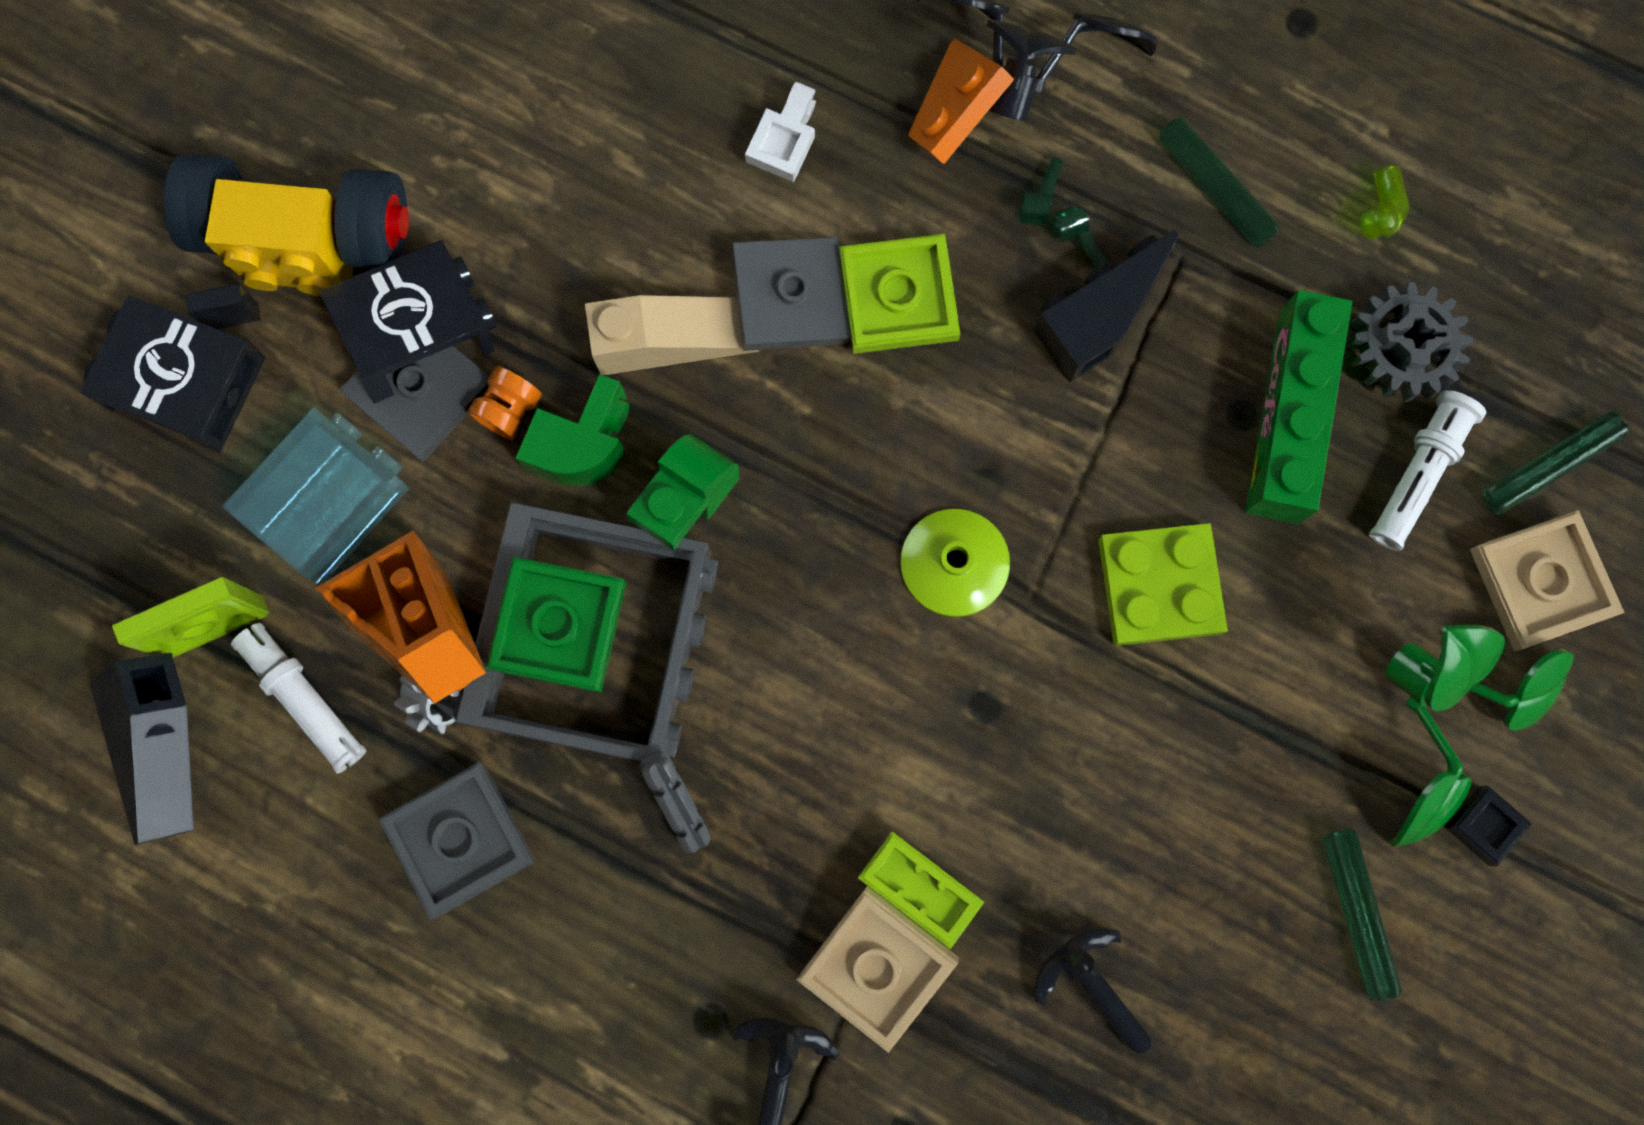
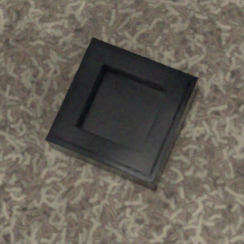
M238 284L192 292L189 295H185L188 314L196 321L213 328L222 329L261 321L259 303Z
M1484 785L1477 788L1445 828L1488 866H1498L1530 828L1532 823L1492 788Z

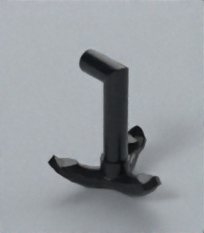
M1104 928L1080 931L1042 963L1035 984V1003L1045 1005L1047 994L1056 987L1055 982L1065 970L1071 979L1075 978L1120 1035L1122 1044L1137 1053L1147 1052L1151 1047L1149 1034L1097 970V962L1088 954L1090 949L1097 947L1102 949L1110 942L1121 943L1120 932Z
M763 1017L748 1020L731 1032L735 1041L739 1039L755 1041L757 1038L771 1040L769 1048L771 1059L758 1125H782L793 1063L798 1058L800 1046L809 1047L816 1054L829 1056L832 1060H835L840 1055L834 1042L825 1033L812 1026L788 1024Z

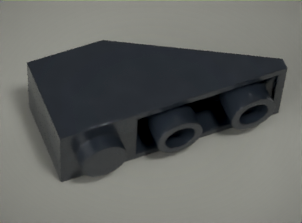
M1173 230L1159 240L1155 235L1145 238L1129 251L1128 256L1130 258L1116 267H1113L1110 262L1102 265L1084 280L1086 286L1072 295H1069L1067 290L1061 291L1041 306L1040 311L1042 313L1034 333L1069 383L1114 355L1179 238L1176 230Z
M172 653L114 661L89 684L134 845L191 832L194 830L187 705Z

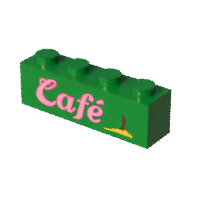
M1298 290L1279 312L1245 514L1298 525L1319 510L1352 300Z

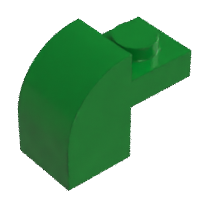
M599 374L579 423L537 408L515 458L522 468L528 473L551 482L575 487L596 483L611 474L626 454L620 440L610 436L612 431L615 433L621 431L629 411V403L625 401L627 397L621 383Z
M692 434L684 435L665 452L658 461L660 470L626 513L628 521L673 551L700 516L709 521L740 479L738 464Z

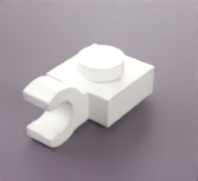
M795 82L781 114L766 108L745 153L746 163L791 182L795 181L815 138V128L806 125L816 105V101L812 100L815 89Z

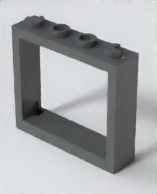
M511 502L475 644L486 673L470 682L464 688L456 722L473 728L639 763L644 758L652 756L658 751L666 752L670 757H675L682 724L674 722L678 700L688 701L694 677V669L686 667L691 646L700 647L706 623V614L698 613L703 592L712 593L718 570V561L710 559L712 553L708 543L683 538L673 551L642 529ZM539 534L689 565L648 746L494 714L504 673L489 671L485 668L512 557L527 560L533 559Z

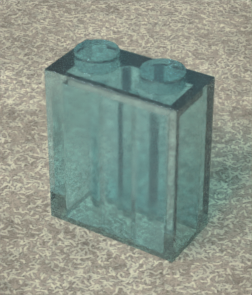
M313 407L222 507L303 577L321 585L332 576L410 488L396 476L403 467L378 446L371 453L361 447L356 441L363 433L338 412L329 420Z

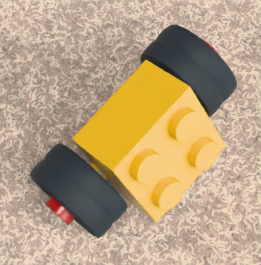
M184 153L177 156L172 162L165 182V221L170 238L176 247L186 252H205L218 255L223 260V263L230 267L244 281L246 286L256 290L276 291L278 286L297 287L299 291L309 295L321 296L319 290L351 278L354 267L375 268L403 255L409 228L407 199L402 179L397 173L391 171H372L362 168L347 170L340 181L335 201L327 189L244 182L236 162L225 156Z

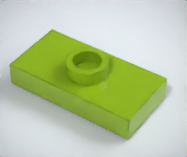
M894 832L889 834L857 877L949 949L953 947L984 904L983 900Z

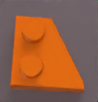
M954 38L949 44L908 136L942 164H945L1014 79L1002 66Z

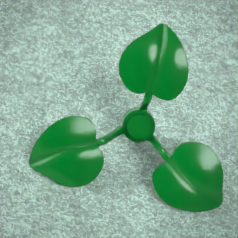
M1481 625L1443 626L1439 660L1416 643L1405 645L1394 655L1387 666L1386 678L1410 695L1406 706L1417 714L1445 757L1448 767L1447 771L1435 776L1426 786L1396 837L1387 841L1392 847L1404 846L1423 840L1439 831L1458 812L1471 787V778L1466 774H1461L1463 771L1461 761L1425 708L1426 705L1433 711L1447 710L1457 704L1470 690L1505 707H1511L1503 722L1510 730L1516 731L1528 728L1539 721L1551 709L1559 697L1574 661V655L1566 649H1559L1540 658L1522 679L1517 693L1502 694L1479 683L1492 671L1505 646L1504 636L1490 627Z

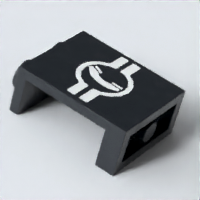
M442 240L319 290L326 308L374 404L394 396L386 374L474 336L484 355L494 352L489 331L497 327L491 311L483 298L476 301L473 300L468 288L474 286V283L461 256L452 259Z
M127 295L121 309L116 311L110 319L108 336L98 356L88 364L85 370L84 384L79 393L107 410L114 412L115 408L181 433L200 446L221 453L266 357L247 340Z

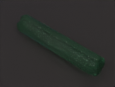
M1177 117L1162 129L1159 135L1160 142L1253 246L1259 248L1265 245L1278 233L1280 226L1184 118Z
M1608 412L1483 490L1481 494L1482 501L1487 505L1489 511L1495 515L1507 512L1626 437L1629 433V426L1623 421L1620 414Z
M1349 828L1329 832L1324 835L1323 842L1367 995L1371 1000L1376 1001L1394 999L1402 995L1403 989L1357 832Z

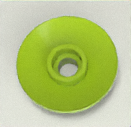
M945 509L926 516L913 527L904 542L900 565L904 583L910 594L919 604L939 615L963 617L980 612L993 603L1000 595L1008 579L1010 557L1002 534L989 520L972 511ZM952 550H960L966 555L967 564L961 568H954L948 563L947 554Z

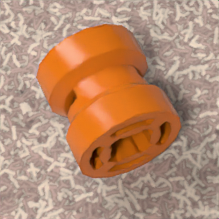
M495 366L487 379L489 388L483 397L474 399L467 410V414L497 435L510 441H515L523 428L522 417L526 411L536 407L542 397V393L517 374L503 367Z

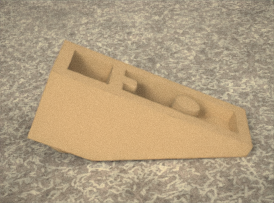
M638 295L585 304L592 357L601 375L759 352V350L743 351L737 298Z

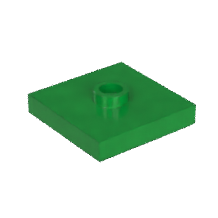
M512 557L485 669L602 693L627 582L622 578Z

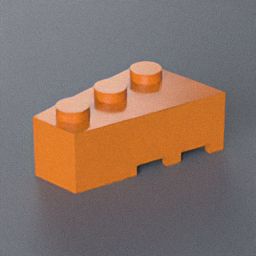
M414 530L315 588L353 633L434 704L453 692L465 688L470 682L486 673L447 573Z

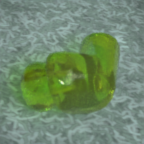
M1399 166L1383 168L1373 175L1380 202L1376 205V210L1364 212L1360 217L1362 232L1365 238L1369 240H1375L1382 235L1386 238L1394 235L1409 213V201Z

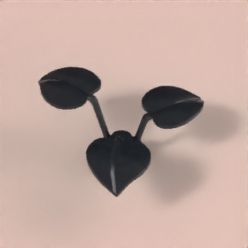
M952 0L976 7L991 19L987 21L986 27L994 30L993 61L1003 67V38L1019 53L1018 59L1007 58L1005 67H1003L1014 79L1013 82L989 109L993 113L1016 120H1027L1035 92H1043L1047 78L1064 54H1076L1077 48L1070 44L1080 32L1103 30L1127 35L1141 44L1150 56L1155 53L1158 45V39L1148 31L1108 16L1073 13L1072 19L1075 21L1061 40L1047 33L1039 31L1028 32L1019 25L1004 22V13L1008 14L1010 8L997 0ZM1044 54H1052L1036 77L1035 74L1038 66L1028 63V61Z

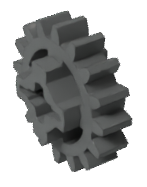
M1409 282L1400 291V294L1391 285L1379 295V298L1373 295L1361 307L1364 313L1360 312L1350 324L1359 333H1355L1347 341V347L1360 350L1361 353L1351 363L1352 367L1362 368L1366 366L1370 372L1363 383L1368 386L1379 380L1384 384L1382 388L1383 397L1388 398L1397 389H1400L1404 402H1410L1420 392L1426 399L1432 398L1441 391V387L1446 389L1459 379L1457 372L1470 362V358L1460 351L1465 350L1473 343V337L1461 335L1459 331L1469 321L1467 316L1454 318L1450 313L1456 301L1451 298L1440 304L1436 301L1437 288L1433 286L1423 295H1418L1415 282ZM1394 313L1395 317L1384 328H1378L1384 316ZM1435 356H1440L1435 369L1425 373V367L1430 364V360Z

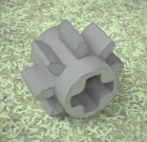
M401 676V698L394 701V706L409 713L405 723L419 732L428 725L440 734L445 733L446 725L454 723L457 719L464 688L453 692L434 704L404 676Z

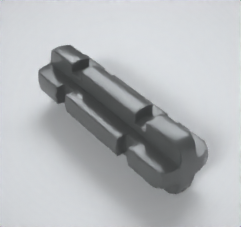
M658 751L652 756L644 758L640 763L642 775L648 787L653 791L654 798L672 831L677 835L676 838L683 851L695 853L699 848L706 847L711 841L708 828L702 817L698 814L697 808L680 775L677 774L668 753Z

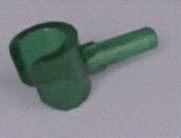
M1056 157L1051 159L1039 193L1023 192L1020 223L1045 225L1047 223L1053 204L1054 186L1063 166L1061 159Z
M1070 207L1057 212L1055 217H1052L1050 221L1056 239L1060 243L1076 237L1079 246L1084 250L1096 269L1109 263L1092 240L1093 237L1089 233V220L1084 209Z

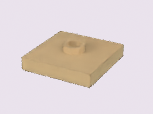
M1579 510L1470 549L1514 652L1625 613Z
M866 886L796 980L889 1053L957 966L959 957L874 890Z

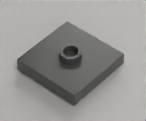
M838 237L737 242L732 244L731 258L743 351L843 345L849 343L851 331Z
M451 346L386 374L394 396L378 403H373L358 371L341 387L340 391L423 463L468 415L467 410L474 399L483 397L489 388L487 383L489 376L456 347Z
M483 762L472 765L378 819L430 920L441 917L536 862Z

